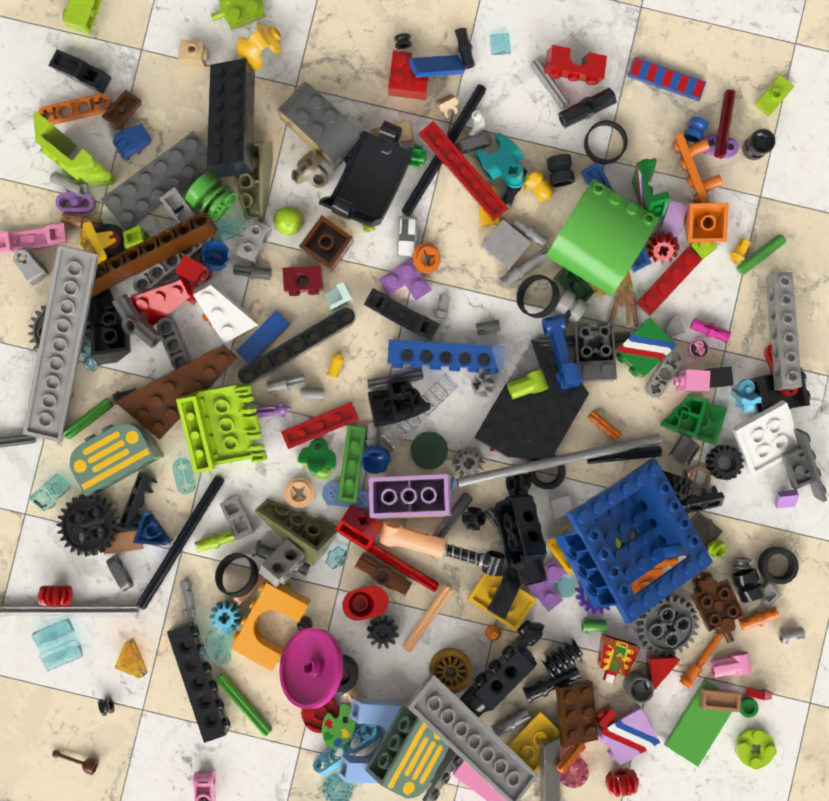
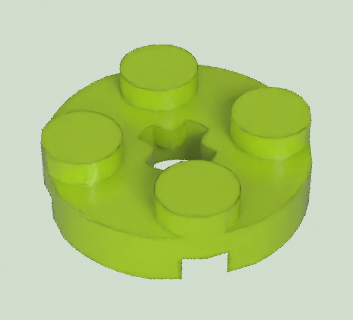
M747 728L739 733L735 741V753L739 760L755 770L767 766L777 753L772 737L762 729ZM752 744H755L756 746L759 744V750L757 752H751V750L753 749Z

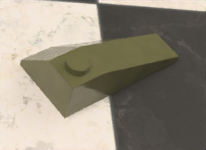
M254 141L253 173L235 175V178H233L235 185L237 184L239 199L246 220L265 221L273 163V142Z
M266 499L255 509V513L284 542L288 539L304 552L303 559L313 566L326 553L338 533L335 530L337 527L324 518L308 516L307 512L304 511L296 512L287 505Z

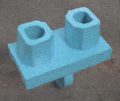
M749 379L741 380L737 385V390L731 389V395L736 399V406L742 408L743 413H754L756 411V403H761V396L754 392L755 384Z

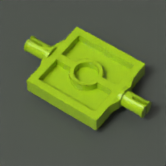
M219 0L221 10L210 13L213 21L224 17L230 29L234 30L265 18L263 2L267 0Z

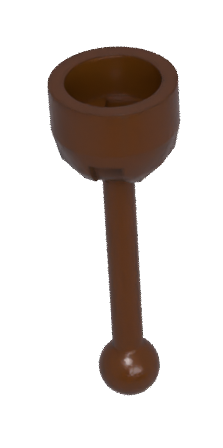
M58 750L52 752L54 758L60 757L82 765L83 771L89 775H93L96 772L99 760L94 758H87L81 761L61 754Z

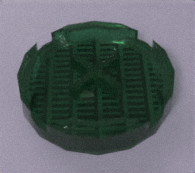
M430 431L421 433L415 437L411 444V457L415 464L423 469L438 468L447 459V442L438 433Z

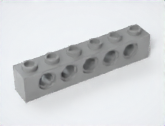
M773 272L766 278L770 341L772 344L774 390H794L802 387L793 272Z

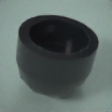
M302 616L300 621L297 622L299 631L307 628L299 625L300 623L309 625L308 628H312L313 625L311 618L308 616Z

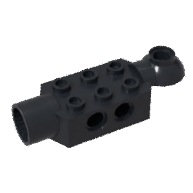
M527 473L506 477V488L510 496L496 503L494 511L507 566L517 570L521 586L547 581L548 578L543 562L547 555L546 543L543 539L541 523L537 515V506L534 503L533 496L528 494L527 491L531 488V478Z
M526 620L518 628L517 633L519 636L512 642L513 644L511 646L507 645L501 652L502 655L499 659H493L488 665L489 669L485 673H479L474 679L475 683L459 698L478 718L484 712L494 710L535 668L537 662L532 656L533 654L526 647L528 645L530 647L541 639L543 636L542 631L545 627L544 624Z

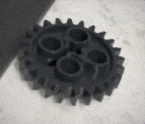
M81 494L79 499L77 497L72 498L73 503H65L68 508H61L64 515L58 516V518L62 520V523H58L56 526L61 527L62 530H59L57 534H63L60 541H67L64 546L65 548L72 546L70 549L71 553L77 551L78 556L83 555V553L85 557L91 554L95 556L98 555V551L103 553L105 548H111L110 542L116 541L113 535L120 533L115 530V527H119L120 524L115 523V520L119 519L120 516H114L117 509H110L113 504L112 502L105 504L106 497L100 499V495L85 496ZM95 508L98 511L97 518L93 516V510ZM76 514L80 516L78 523L75 521ZM102 519L104 520V523L77 529L75 531L73 530V527L88 524L89 522H96ZM99 527L103 531L101 537L97 534V530ZM80 532L84 534L83 541L79 539Z

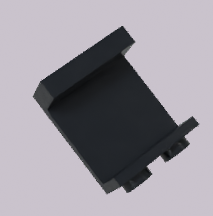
M802 368V387H799L797 393L790 397H784L780 395L778 390H774L772 374L751 378V381L755 384L754 392L761 396V403H756L758 414L782 400L788 404L789 409L810 406L811 395L806 389V374L802 371Z

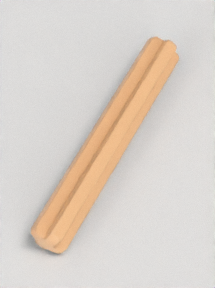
M443 586L404 642L403 648L406 651L411 652L452 594L453 590L449 586Z

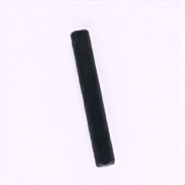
M661 446L637 448L586 459L587 464L660 457L662 456Z

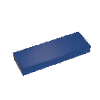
M458 55L410 58L408 62L416 78L464 74L466 70Z
M275 311L236 352L248 364L253 362L291 324Z

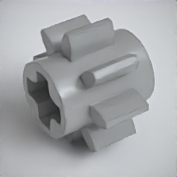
M482 372L479 373V377L474 376L471 384L472 389L475 390L474 394L487 397V393H493L495 388L493 376Z

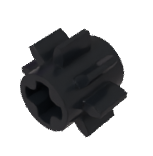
M468 507V511L463 512L462 523L466 526V529L480 530V526L485 524L486 516L481 511V508Z

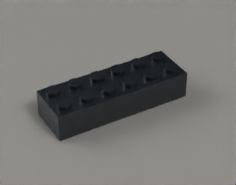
M246 58L210 64L207 168L216 178L253 173L255 71Z

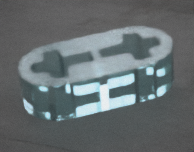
M185 458L177 459L172 465L177 489L181 494H190L196 488L192 465ZM180 462L187 466V468H184L185 475H183L182 470L177 468V466H180ZM184 477L186 482L191 484V487H188V491L186 488H182V485L185 484Z

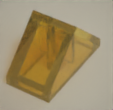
M132 637L124 643L114 668L140 679L148 671L135 639Z

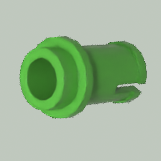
M589 618L582 620L581 628L586 633L606 632L607 622L606 620H589Z

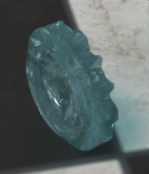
M334 773L324 781L322 793L327 801H349L353 794L352 783H345L337 773ZM341 782V789L343 791L339 790L335 796V788L333 786H337Z

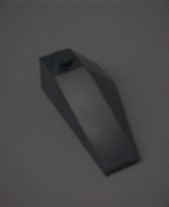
M110 288L91 297L89 306L91 357L98 365L117 363L131 352L130 334L123 330V319L112 303L115 299Z

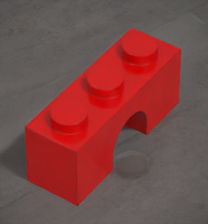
M552 45L546 52L544 74H548L552 78L563 77L568 78L572 82L584 81L588 85H597L605 77L607 60L605 55L589 52L582 58V65L579 66L574 64L570 58L571 48Z

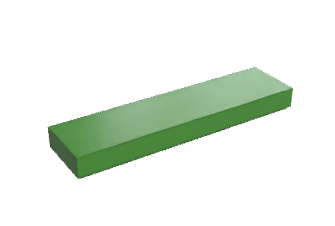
M347 425L337 501L357 503L361 458L367 427Z

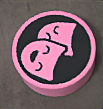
M702 339L693 340L688 346L689 354L697 359L705 357L709 351L707 342Z

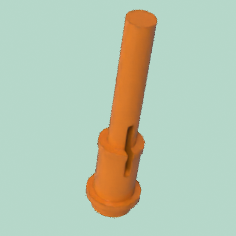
M716 633L695 664L691 663L683 677L680 676L679 682L688 689L690 686H694L693 682L700 672L703 671L701 669L723 639L721 635Z

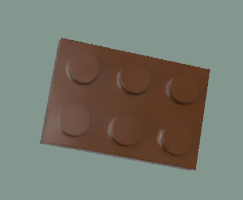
M587 680L556 687L561 746L569 747L598 740L593 682Z

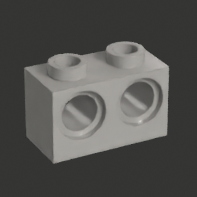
M175 187L159 198L177 224L196 215Z
M251 219L236 252L238 257L257 265L271 235V228L268 225Z
M287 539L261 564L259 573L276 588L281 583L284 585L291 577L290 573L293 570L298 571L304 564L302 560L305 553ZM286 556H291L294 560H288ZM273 569H279L281 573H275Z

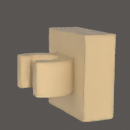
M449 94L434 102L436 108L442 112L445 118H449L447 114L448 109H452L455 114L458 113L455 106L459 103L453 94Z

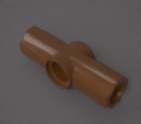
M362 553L354 566L355 569L374 579L378 584L384 585L402 597L406 595L412 584L411 581L392 571L388 566L382 565ZM384 570L389 576L387 579L382 580L378 577V572Z

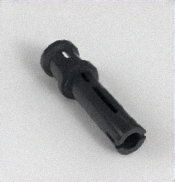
M575 666L563 672L562 675L558 674L555 679L552 677L545 681L538 680L536 684L527 688L522 687L528 703L531 704L537 698L547 697L549 695L548 692L555 690L556 687L581 679V675Z

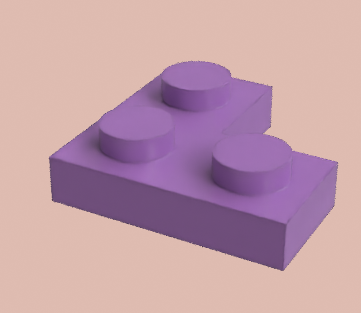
M408 259L379 279L389 296L406 286L415 301L429 293L432 289L421 273L416 270L417 268L412 264L413 261L411 259Z
M554 557L544 564L548 580L528 585L548 612L563 601L552 584L566 574Z

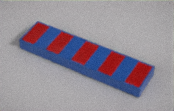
M636 57L633 59L628 74L629 78L696 101L701 99L706 85V81Z

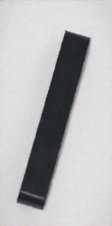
M350 308L340 309L241 368L238 372V379L244 384L252 385L352 326L356 321L355 313ZM346 312L352 314V318L348 322L342 321V315ZM329 322L335 323V329L331 332L325 329L326 324ZM312 332L319 334L317 341L312 342L309 340V335ZM297 341L302 343L300 351L293 350V344ZM280 351H284L286 354L283 361H278L276 358L277 353ZM263 361L269 363V368L266 371L260 369V364ZM246 371L252 372V379L249 381L244 379Z

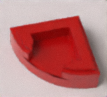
M754 688L746 689L747 696L764 701L772 699V691L765 689L760 691Z

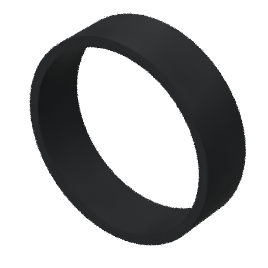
M610 120L595 123L589 129L584 139V149L587 156L595 163L599 162L602 165L612 164L619 160L628 144L627 134L623 127ZM599 126H610L616 129L623 139L621 154L609 160L596 157L588 145V136L593 129Z
M536 274L529 276L521 283L517 291L516 301L519 309L524 314L533 318H544L557 307L560 293L557 284L544 275ZM537 280H548L553 291L551 302L539 313H528L523 302L525 291Z
M232 553L223 558L215 572V582L218 589L231 597H242L248 594L258 580L256 562L243 553ZM238 558H247L251 566L249 581L239 591L227 592L223 586V574L226 567Z

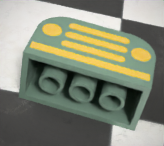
M122 423L113 426L111 424L103 428L101 434H93L85 438V442L74 449L70 456V469L84 495L89 496L100 493L164 456L151 432L143 425Z
M405 700L365 771L382 787L410 799L421 795L427 789L440 763L444 760L449 746L405 706L408 703Z

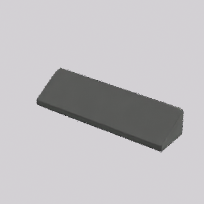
M559 737L540 739V801H560V772L556 768L557 763L560 761Z

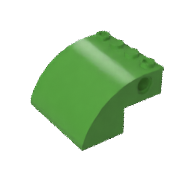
M592 179L546 257L612 296L635 262L660 218L602 183Z

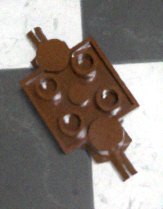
M701 571L692 579L695 593L691 597L707 631L715 630L717 634L723 633L726 642L731 643V641H734L731 632L735 630V620L745 615L729 580L725 579L717 583L710 572Z

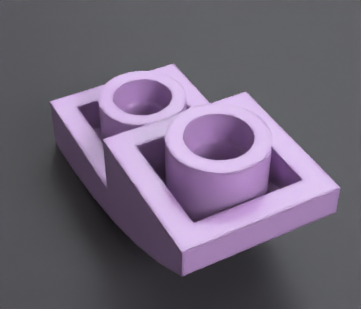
M670 199L665 216L662 217L663 221L658 235L664 230L665 235L671 232L673 237L676 236L678 238L688 205Z

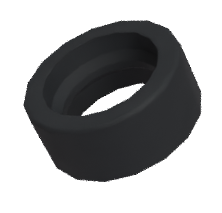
M565 465L557 466V477L548 483L540 481L536 476V471L528 472V475L535 486L544 490H550L558 487L563 482L566 469Z
M770 547L760 555L758 569L766 580L775 584H787L797 576L799 562L790 550L782 547ZM775 554L784 555L789 562L787 572L781 577H775L768 571L769 559Z

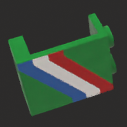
M656 158L643 159L636 164L632 185L640 207L662 218L665 216L670 196L668 191L652 195L648 182L652 180L657 160Z
M648 318L620 347L615 349V356L619 362L625 363L629 367L628 371L634 377L643 378L677 345L651 318Z

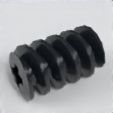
M571 638L572 645L567 642L564 643L565 650L559 646V653L552 650V658L546 654V661L544 662L541 659L550 676L554 679L556 678V671L561 675L563 674L562 667L570 670L569 663L575 667V659L583 662V653L573 638Z

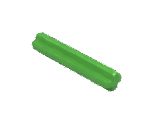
M780 234L740 263L736 267L738 273L745 275L786 243L785 237Z
M107 398L101 401L66 428L63 432L64 436L67 439H72L111 409L113 403Z

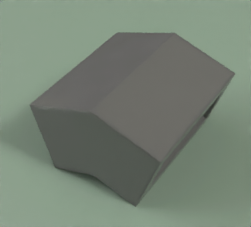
M681 435L669 456L689 467L701 446L685 435Z

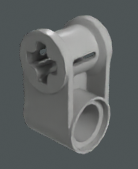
M20 248L14 253V263L31 285H35L49 275L46 267L30 249ZM21 255H27L26 260H20L19 257H21Z

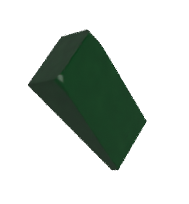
M564 267L553 278L564 291L568 289L575 294L577 300L581 298L586 302L595 293L581 277Z

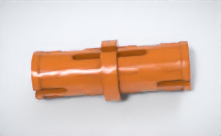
M773 606L761 612L755 611L753 615L738 619L741 629L745 631L758 625L760 627L764 626V623L780 618V614L776 611L777 608Z

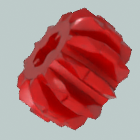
M662 230L660 235L655 232L654 238L649 237V244L646 245L649 258L653 257L654 262L660 259L662 264L666 259L671 262L672 257H677V251L680 249L678 238L676 236L673 237L671 232L665 235L664 230Z
M69 585L41 586L38 593V604L43 606H67L71 604V599L73 598L72 587Z
M614 769L605 776L606 787L612 796H631L637 793L639 789V778L633 769Z

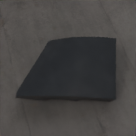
M406 378L387 380V390L368 392L374 427L401 422L431 409V404L420 396V392L413 388Z

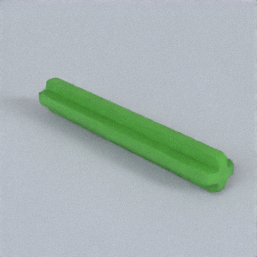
M221 673L216 678V682L263 736H267L272 731V727L226 674Z

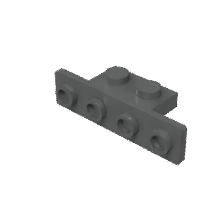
M796 428L794 433L798 447L781 454L791 487L796 490L810 484L814 497L825 502L827 501L825 495L827 491L821 482V471L816 465V455L810 446L811 438L807 432Z
M450 747L445 754L444 760L435 772V776L431 780L432 785L423 797V801H436L440 796V790L443 785L449 782L451 772L461 763V758Z

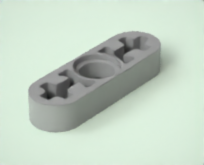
M674 348L662 359L645 386L648 396L655 398L664 393L685 359V354L681 349ZM678 353L677 357L679 358V360H675L672 363V366L669 364H665L666 361L667 363H670L672 361L673 357L671 356V354ZM663 367L668 368L670 371L668 378H663L660 375V370ZM658 380L665 382L664 385L659 383L657 387L659 392L652 393L651 385H656Z

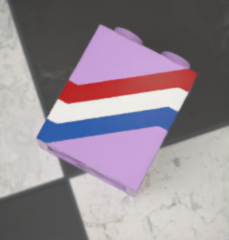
M637 703L631 706L633 712L608 725L605 729L598 725L600 732L597 734L603 744H608L610 748L607 750L612 761L617 760L619 765L661 743L642 708Z

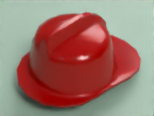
M367 586L348 592L343 599L342 609L349 619L359 621L383 614L388 607L389 600L387 593L382 588Z

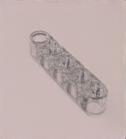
M444 373L421 396L426 402L431 404V409L413 418L392 424L379 439L391 452L395 450L458 385Z

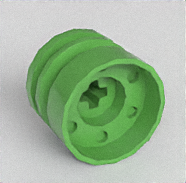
M211 171L200 176L192 184L185 196V201L195 210H200V213H206L214 223L230 210L237 199V194L230 190L228 185H222V180L216 178Z

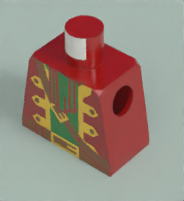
M601 633L597 664L600 668L605 669L603 680L614 683L617 674L627 676L640 651V647L635 643Z

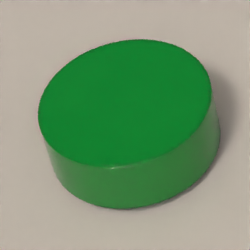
M751 697L741 698L740 713L747 718L754 717L759 709L757 702Z

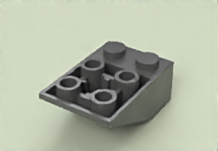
M613 321L574 324V363L580 366L583 378L582 383L607 382L617 379Z

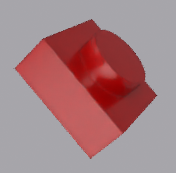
M607 704L598 710L596 721L605 729L617 713Z

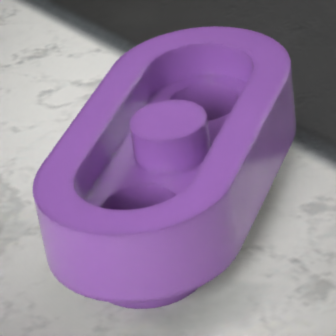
M708 134L702 140L712 141L714 146L709 145L710 149L703 153L714 156L717 135ZM728 138L727 145H731L732 150L727 148L726 155L724 156L726 159L732 158L739 150V144L733 138Z
M61 193L55 201L56 207L65 213H90L96 206L94 197L88 193L83 194V196H79L76 193ZM70 201V205L65 207V203ZM89 201V205L84 207V203Z

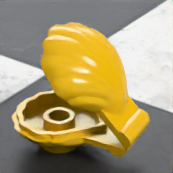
M257 23V31L249 39L242 36L237 39L235 45L237 56L239 59L246 58L254 70L262 68L260 53L265 47H269L276 54H280L282 51L279 41L282 39V35L273 25L267 27L264 24Z

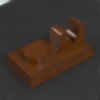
M125 90L102 115V118L109 122V126L113 129H120L142 105V101Z

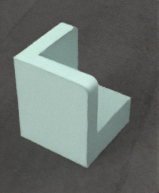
M344 282L337 284V288L325 293L332 311L353 301Z

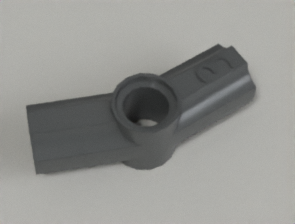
M127 294L112 301L123 319L122 327L126 333H134L150 348L155 347L161 341L163 336L148 323L145 314L136 310Z

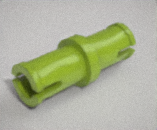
M232 529L217 535L214 533L211 534V537L195 541L197 552L200 553L211 548L217 549L220 545L236 541Z

